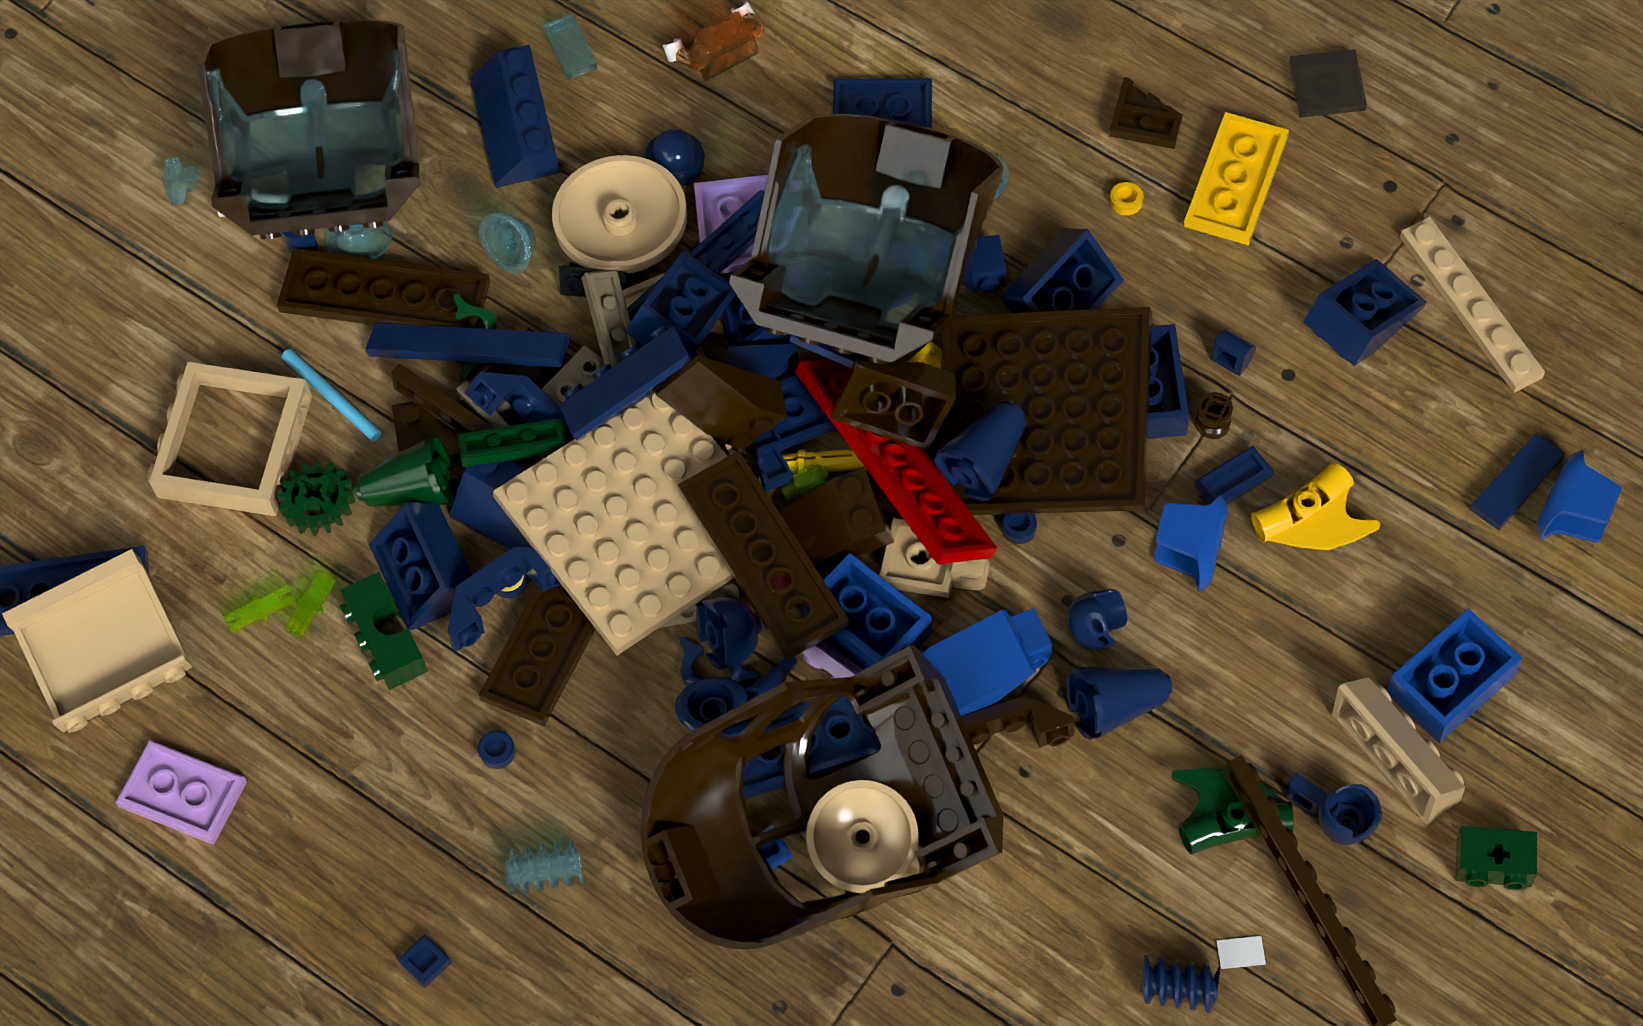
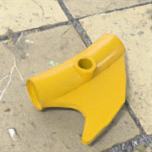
M1335 462L1330 463L1317 476L1293 493L1251 514L1255 532L1263 543L1272 541L1294 547L1331 550L1355 542L1379 530L1380 522L1378 520L1353 519L1347 514L1345 508L1346 499L1350 488L1354 485V481L1349 472Z

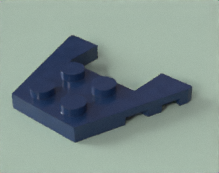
M797 374L780 380L787 417L776 424L770 431H767L753 441L760 482L766 492L792 482L793 472L780 451L837 430L811 393L805 388Z

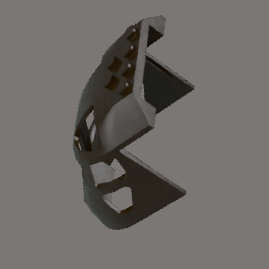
M911 645L851 677L783 682L684 736L663 757L650 780L642 808L641 843L650 880L656 893L673 917L686 929L705 941L726 948L745 950L770 946L802 935L835 920L848 918L870 910L891 899L919 892L1002 853L1003 813L945 678L914 645ZM821 695L812 702L797 720L764 732L770 723L789 707L809 697ZM844 695L852 703L857 715H866L881 743V749L877 753L822 778L812 779L809 776L808 768L812 736L826 711ZM757 716L736 737L720 732L737 722ZM784 744L783 767L785 786L795 821L762 833H756L752 829L743 794L744 764ZM869 780L884 784L900 794L912 809L918 826V834L922 849L915 852L920 866L919 874L887 881L884 887L870 889L864 893L844 890L845 894L802 903L780 884L761 851L764 845L794 834H801L807 844V825L814 807L827 792L838 785L850 781ZM866 830L858 831L856 841L859 843L869 838V832Z

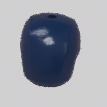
M1112 588L1085 593L1076 598L1067 610L1069 630L1075 641L1084 649H1099L1113 646L1116 642L1108 633L1124 627L1128 621L1122 595L1118 590Z
M1350 784L1339 788L1334 793L1330 792L1323 798L1318 809V821L1322 831L1332 842L1340 845H1352L1367 839L1377 829L1382 817L1380 801L1374 792L1363 784ZM1343 822H1348L1349 826H1345Z

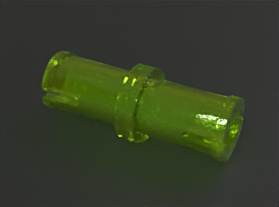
M285 583L283 586L260 597L256 594L251 597L250 602L228 613H223L226 623L241 617V620L228 626L231 633L235 634L237 631L260 620L264 623L270 620V615L292 604H296L297 600L294 594L282 600L279 599V597L292 591L289 584Z

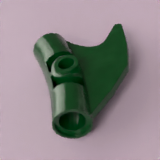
M1198 768L1175 770L1172 772V780L1194 789L1199 796V802L1193 812L1184 822L1178 824L1179 835L1190 855L1226 843L1260 837L1222 772L1224 769ZM1259 784L1265 795H1270L1276 802L1279 809L1278 817L1285 828L1288 827L1293 832L1294 815L1292 802L1284 801Z

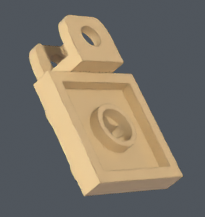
M893 518L891 533L894 543L886 546L879 576L895 589L949 598L952 583L955 588L981 590L986 587L990 570V562L987 559L937 565L917 536L911 531L906 521ZM920 552H926V557L929 561L924 564H916V561L911 560L912 556L918 557Z

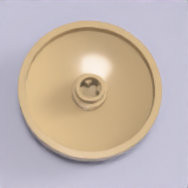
M617 155L592 161L577 169L565 180L554 199L552 222L559 245L574 262L584 268L617 269V271H624L626 274L657 264L675 249L686 228L687 206L681 185L666 168L646 158Z

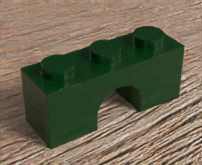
M380 572L340 590L345 603L339 606L348 624L356 623L359 631L354 633V636L363 653L368 650L370 651L374 660L368 662L377 682L384 679L388 689L391 690L428 672L423 657L408 629L394 635L380 633V629L386 621L399 615Z

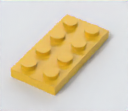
M1225 112L1186 214L1184 227L1249 246L1285 148L1289 130Z

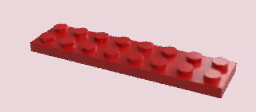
M831 359L800 361L795 373L830 419V414L854 368ZM830 419L937 565L993 557L997 546L923 449Z

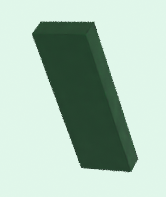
M561 418L457 434L462 468L552 454L566 445Z

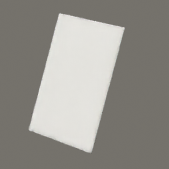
M1261 936L1216 940L1221 969L1266 965Z

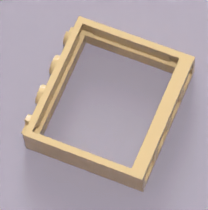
M187 362L184 374H180L177 380L175 402L169 405L167 411L168 424L165 433H161L158 439V455L155 464L152 463L148 470V483H150L156 497L277 516L278 506H280L277 493L284 492L281 482L288 479L312 399L306 379ZM200 385L286 398L259 490L171 476Z

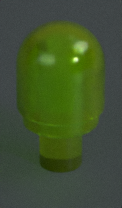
M809 465L797 471V474L793 475L794 481L782 486L781 489L786 499L797 494H801L803 497L830 480L829 472L822 465Z

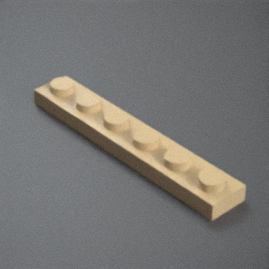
M1431 217L1402 230L1400 234L1401 241L1512 392L1515 393L1542 379L1545 373L1544 369Z

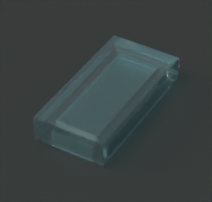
M573 14L543 25L544 33L567 80L598 69L597 62Z

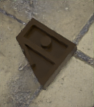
M1124 77L1109 136L1175 149L1182 123V114L1171 106L1162 104L1160 99L1149 92L1146 95L1133 86V80Z
M412 401L391 405L399 452L428 437L435 436V438L439 437L444 443L451 461L461 460L458 437L449 426Z

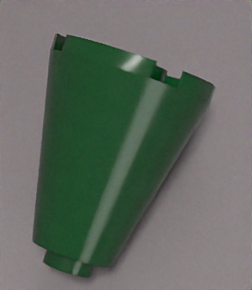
M434 436L428 437L360 473L359 481L355 482V491L358 499L361 502L364 501L369 507L403 506L406 502L447 505L454 502L456 479H449L447 468L453 467L451 458L442 440Z

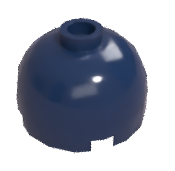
M717 596L701 601L704 605L698 606L696 616L700 642L708 641L713 653L705 654L713 667L722 670L747 660L754 653L758 643V634L762 630L761 621L757 613H753L742 600L731 596Z

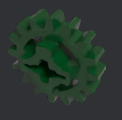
M316 461L314 468L311 469L303 463L301 473L298 474L291 470L289 473L292 480L290 482H281L285 492L277 493L281 504L278 507L282 516H286L285 519L290 527L296 525L299 533L303 534L307 528H310L313 536H317L319 528L323 527L327 533H330L331 524L343 525L342 514L347 516L352 514L348 504L355 503L352 493L354 490L351 481L347 480L344 470L341 469L336 472L333 463H329L325 469L322 468L320 461Z

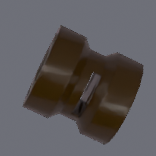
M1212 392L1200 399L1196 427L1202 436L1209 439H1219L1230 430L1233 405L1226 395Z

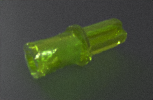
M318 570L305 594L299 595L297 599L299 604L285 626L287 633L295 638L304 637L315 616L321 614L324 610L322 605L333 586L337 583L334 577L324 571Z

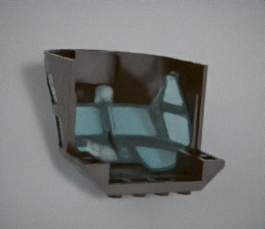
M340 20L303 23L237 34L214 41L205 46L198 62V70L215 180V188L211 198L212 207L251 236L260 235L261 239H274L280 237L281 232L294 231L295 235L302 236L315 233V229L329 227L331 232H339L350 229L349 225L363 224L364 228L380 227L384 225V221L392 219L420 185V166L405 30L402 24L382 20Z
M824 114L809 117L775 140L751 260L731 274L729 284L755 324L766 327V331L771 334H792L799 336V340L811 345L827 344L833 346L834 351L842 354L859 353L866 355L867 360L878 364L893 362L933 340L952 319L964 273L971 264L978 246L977 236L994 201L1003 165L993 154L971 142L911 123L853 114Z

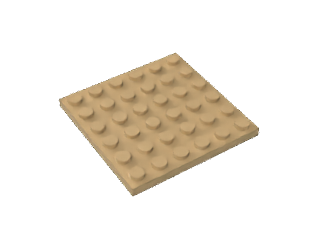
M651 390V394L636 405L622 409L623 413L610 419L600 428L596 427L587 433V436L582 440H572L493 491L494 499L529 544L548 564L551 572L616 655L636 644L734 578L678 491L677 486L728 456L712 436L705 434L656 396L655 390ZM725 491L718 495L717 502L722 505H730L736 500L737 496L732 492ZM743 519L738 521L734 528L740 533H748L754 528L755 524L751 520ZM761 547L754 551L753 558L761 561L773 552L769 548Z

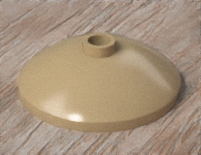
M850 781L831 789L814 807L807 825V848L814 866L827 881L843 890L864 893L870 889L884 887L885 882L901 878L906 873L917 851L918 826L914 813L906 800L892 788L875 781ZM866 830L869 832L870 840L868 843L859 844L856 841L858 831Z

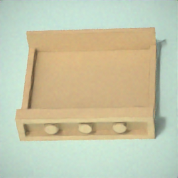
M133 549L2 613L7 626L14 631L52 712L54 726L63 733L66 731L71 733L84 728L88 724L87 720L99 714L106 716L116 712L121 707V703L131 698L137 700L146 697L153 692V687L163 682H175L185 676V671L192 668L190 660L140 557Z

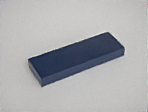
M1536 433L1477 498L1470 510L1499 531L1561 462L1565 453Z

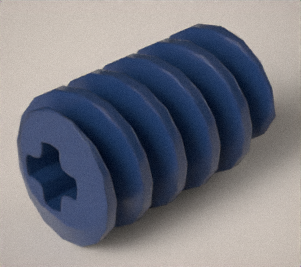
M1144 955L1140 992L1143 993L1145 1004H1150L1154 995L1157 994L1160 1006H1165L1171 996L1173 997L1175 1008L1179 1009L1184 1000L1188 999L1190 1010L1195 1011L1199 1002L1203 1001L1206 1013H1210L1217 999L1221 966L1218 967L1213 976L1211 975L1209 964L1204 963L1200 972L1196 973L1194 962L1189 961L1184 971H1181L1179 960L1174 959L1169 969H1166L1163 957H1158L1155 965L1151 967L1148 955Z

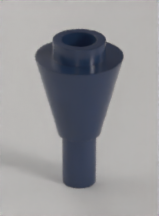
M783 657L775 669H772L746 688L747 702L786 682V677L798 662L797 659L793 657L787 661Z

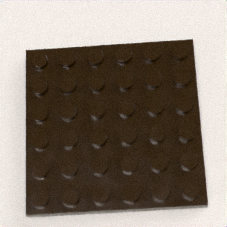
M1150 307L955 315L952 317L950 322L943 328L941 369L955 373L956 399L937 433L936 454L942 446L998 403L1007 404L1010 402L1017 405L1024 412V419L1026 421L1024 431L997 491L988 501H980L964 494L967 488L959 482L955 486L950 484L972 515L1145 511L1152 311Z

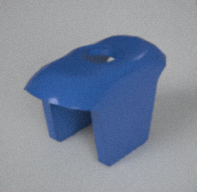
M1583 450L1573 453L1566 459L1557 477V481L1537 520V532L1541 541L1553 533H1560L1597 543L1600 541L1610 520L1622 488L1587 466L1584 462Z
M1219 495L1212 504L1207 506L1167 503L1163 508L1156 536L1157 546L1154 561L1191 576L1195 580L1197 592L1204 590L1213 579L1217 556L1228 518V507L1224 498Z

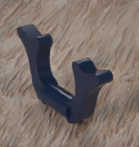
M681 637L680 645L684 651V658L680 673L683 683L689 686L695 681L705 679L695 674L692 670L694 662L704 655V647L702 645H693L686 637ZM737 664L733 668V674L730 679L744 685L756 682L759 677L757 672L746 671L740 664Z

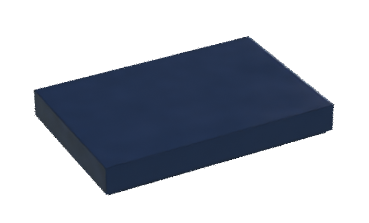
M932 78L833 79V114H853L886 118L932 129Z

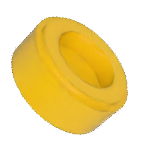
M1118 183L1111 189L1110 207L1120 215L1135 214L1142 207L1144 194L1142 189L1134 183Z

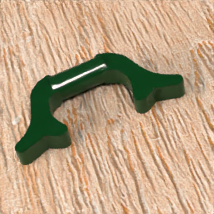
M455 294L452 297L457 309L454 315L456 321L464 317L474 316L481 320L483 329H497V320L490 310L469 305L459 294ZM460 362L462 367L459 378L461 380L466 379L469 372L475 366L483 363Z

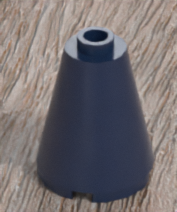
M998 403L938 450L934 462L939 472L953 486L957 482L965 486L967 490L964 494L980 501H988L996 493L1026 426L1024 412L1013 403Z
M1077 667L1072 669L1074 674H1070L1067 677L1066 692L1070 712H1078L1081 722L1075 723L1082 736L1088 740L1099 738L1168 701L1169 694L1172 693V682L1169 675L1163 673L1158 667Z

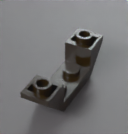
M1025 695L961 716L973 744L982 743L988 740L991 735L1004 730L1007 733L1015 732L1023 728L1025 723L1028 722L1031 724L1039 747L1048 744L1052 747L1059 746L1074 736L1075 721L1072 715Z

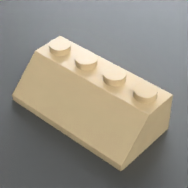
M1369 677L1346 682L1338 687L1331 716L1426 826L1461 801L1465 790L1461 775L1453 767L1448 768L1439 758L1440 754L1435 745L1428 739L1424 740L1417 733L1412 719L1406 713H1400L1395 708L1389 693L1381 685L1376 686Z

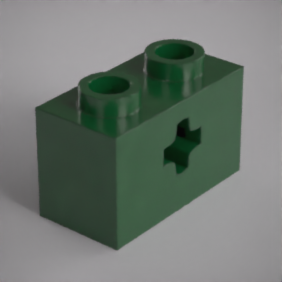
M1461 826L1456 839V881L1465 882L1466 885L1471 887H1485L1488 884L1503 885L1508 890H1523L1526 887H1532L1537 876V832ZM1491 856L1497 857L1498 863L1501 864H1496L1494 857Z

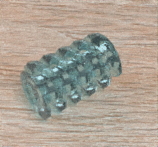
M573 839L568 841L566 851L562 850L558 841L554 842L552 853H548L544 844H539L537 855H533L529 846H525L523 857L519 858L515 849L511 848L508 860H505L506 879L510 896L514 895L516 884H518L523 894L529 893L531 882H533L537 891L544 890L546 880H548L552 889H557L560 877L563 878L567 887L573 886L575 875H577L582 885L585 884L580 849L577 848Z

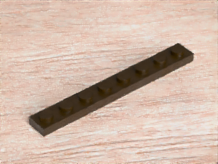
M1242 755L1230 760L1222 771L1369 1025L1391 1026L1397 1021L1394 1016L1396 1010L1393 1002L1387 994L1380 992L1375 983L1376 975L1368 961H1362L1355 949L1356 940L1352 932L1346 926L1342 927L1335 915L1337 913L1335 903L1327 893L1323 894L1316 882L1318 879L1312 864L1307 860L1304 861L1297 850L1298 842L1294 833L1288 827L1285 828L1278 817L1279 809L1276 802L1270 795L1266 796L1259 785L1260 777L1256 768L1251 763H1246Z

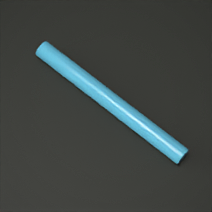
M287 349L283 352L282 360L303 379H306L317 392L372 442L380 438L382 431L292 349Z

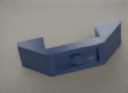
M480 372L464 392L476 406L484 410L489 416L506 401L519 415L523 416L530 423L561 418L566 444L574 440L559 405L527 376Z
M513 547L456 586L447 630L451 647L455 652L464 646L469 647L473 645L485 633L481 615L475 608L489 603L493 596L505 587L516 585L523 575L527 574L543 593L551 587L561 585L551 572V568L534 548Z

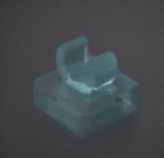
M179 157L166 159L162 181L170 204H184L186 192L198 190L196 180L200 179V174L196 166L182 168Z

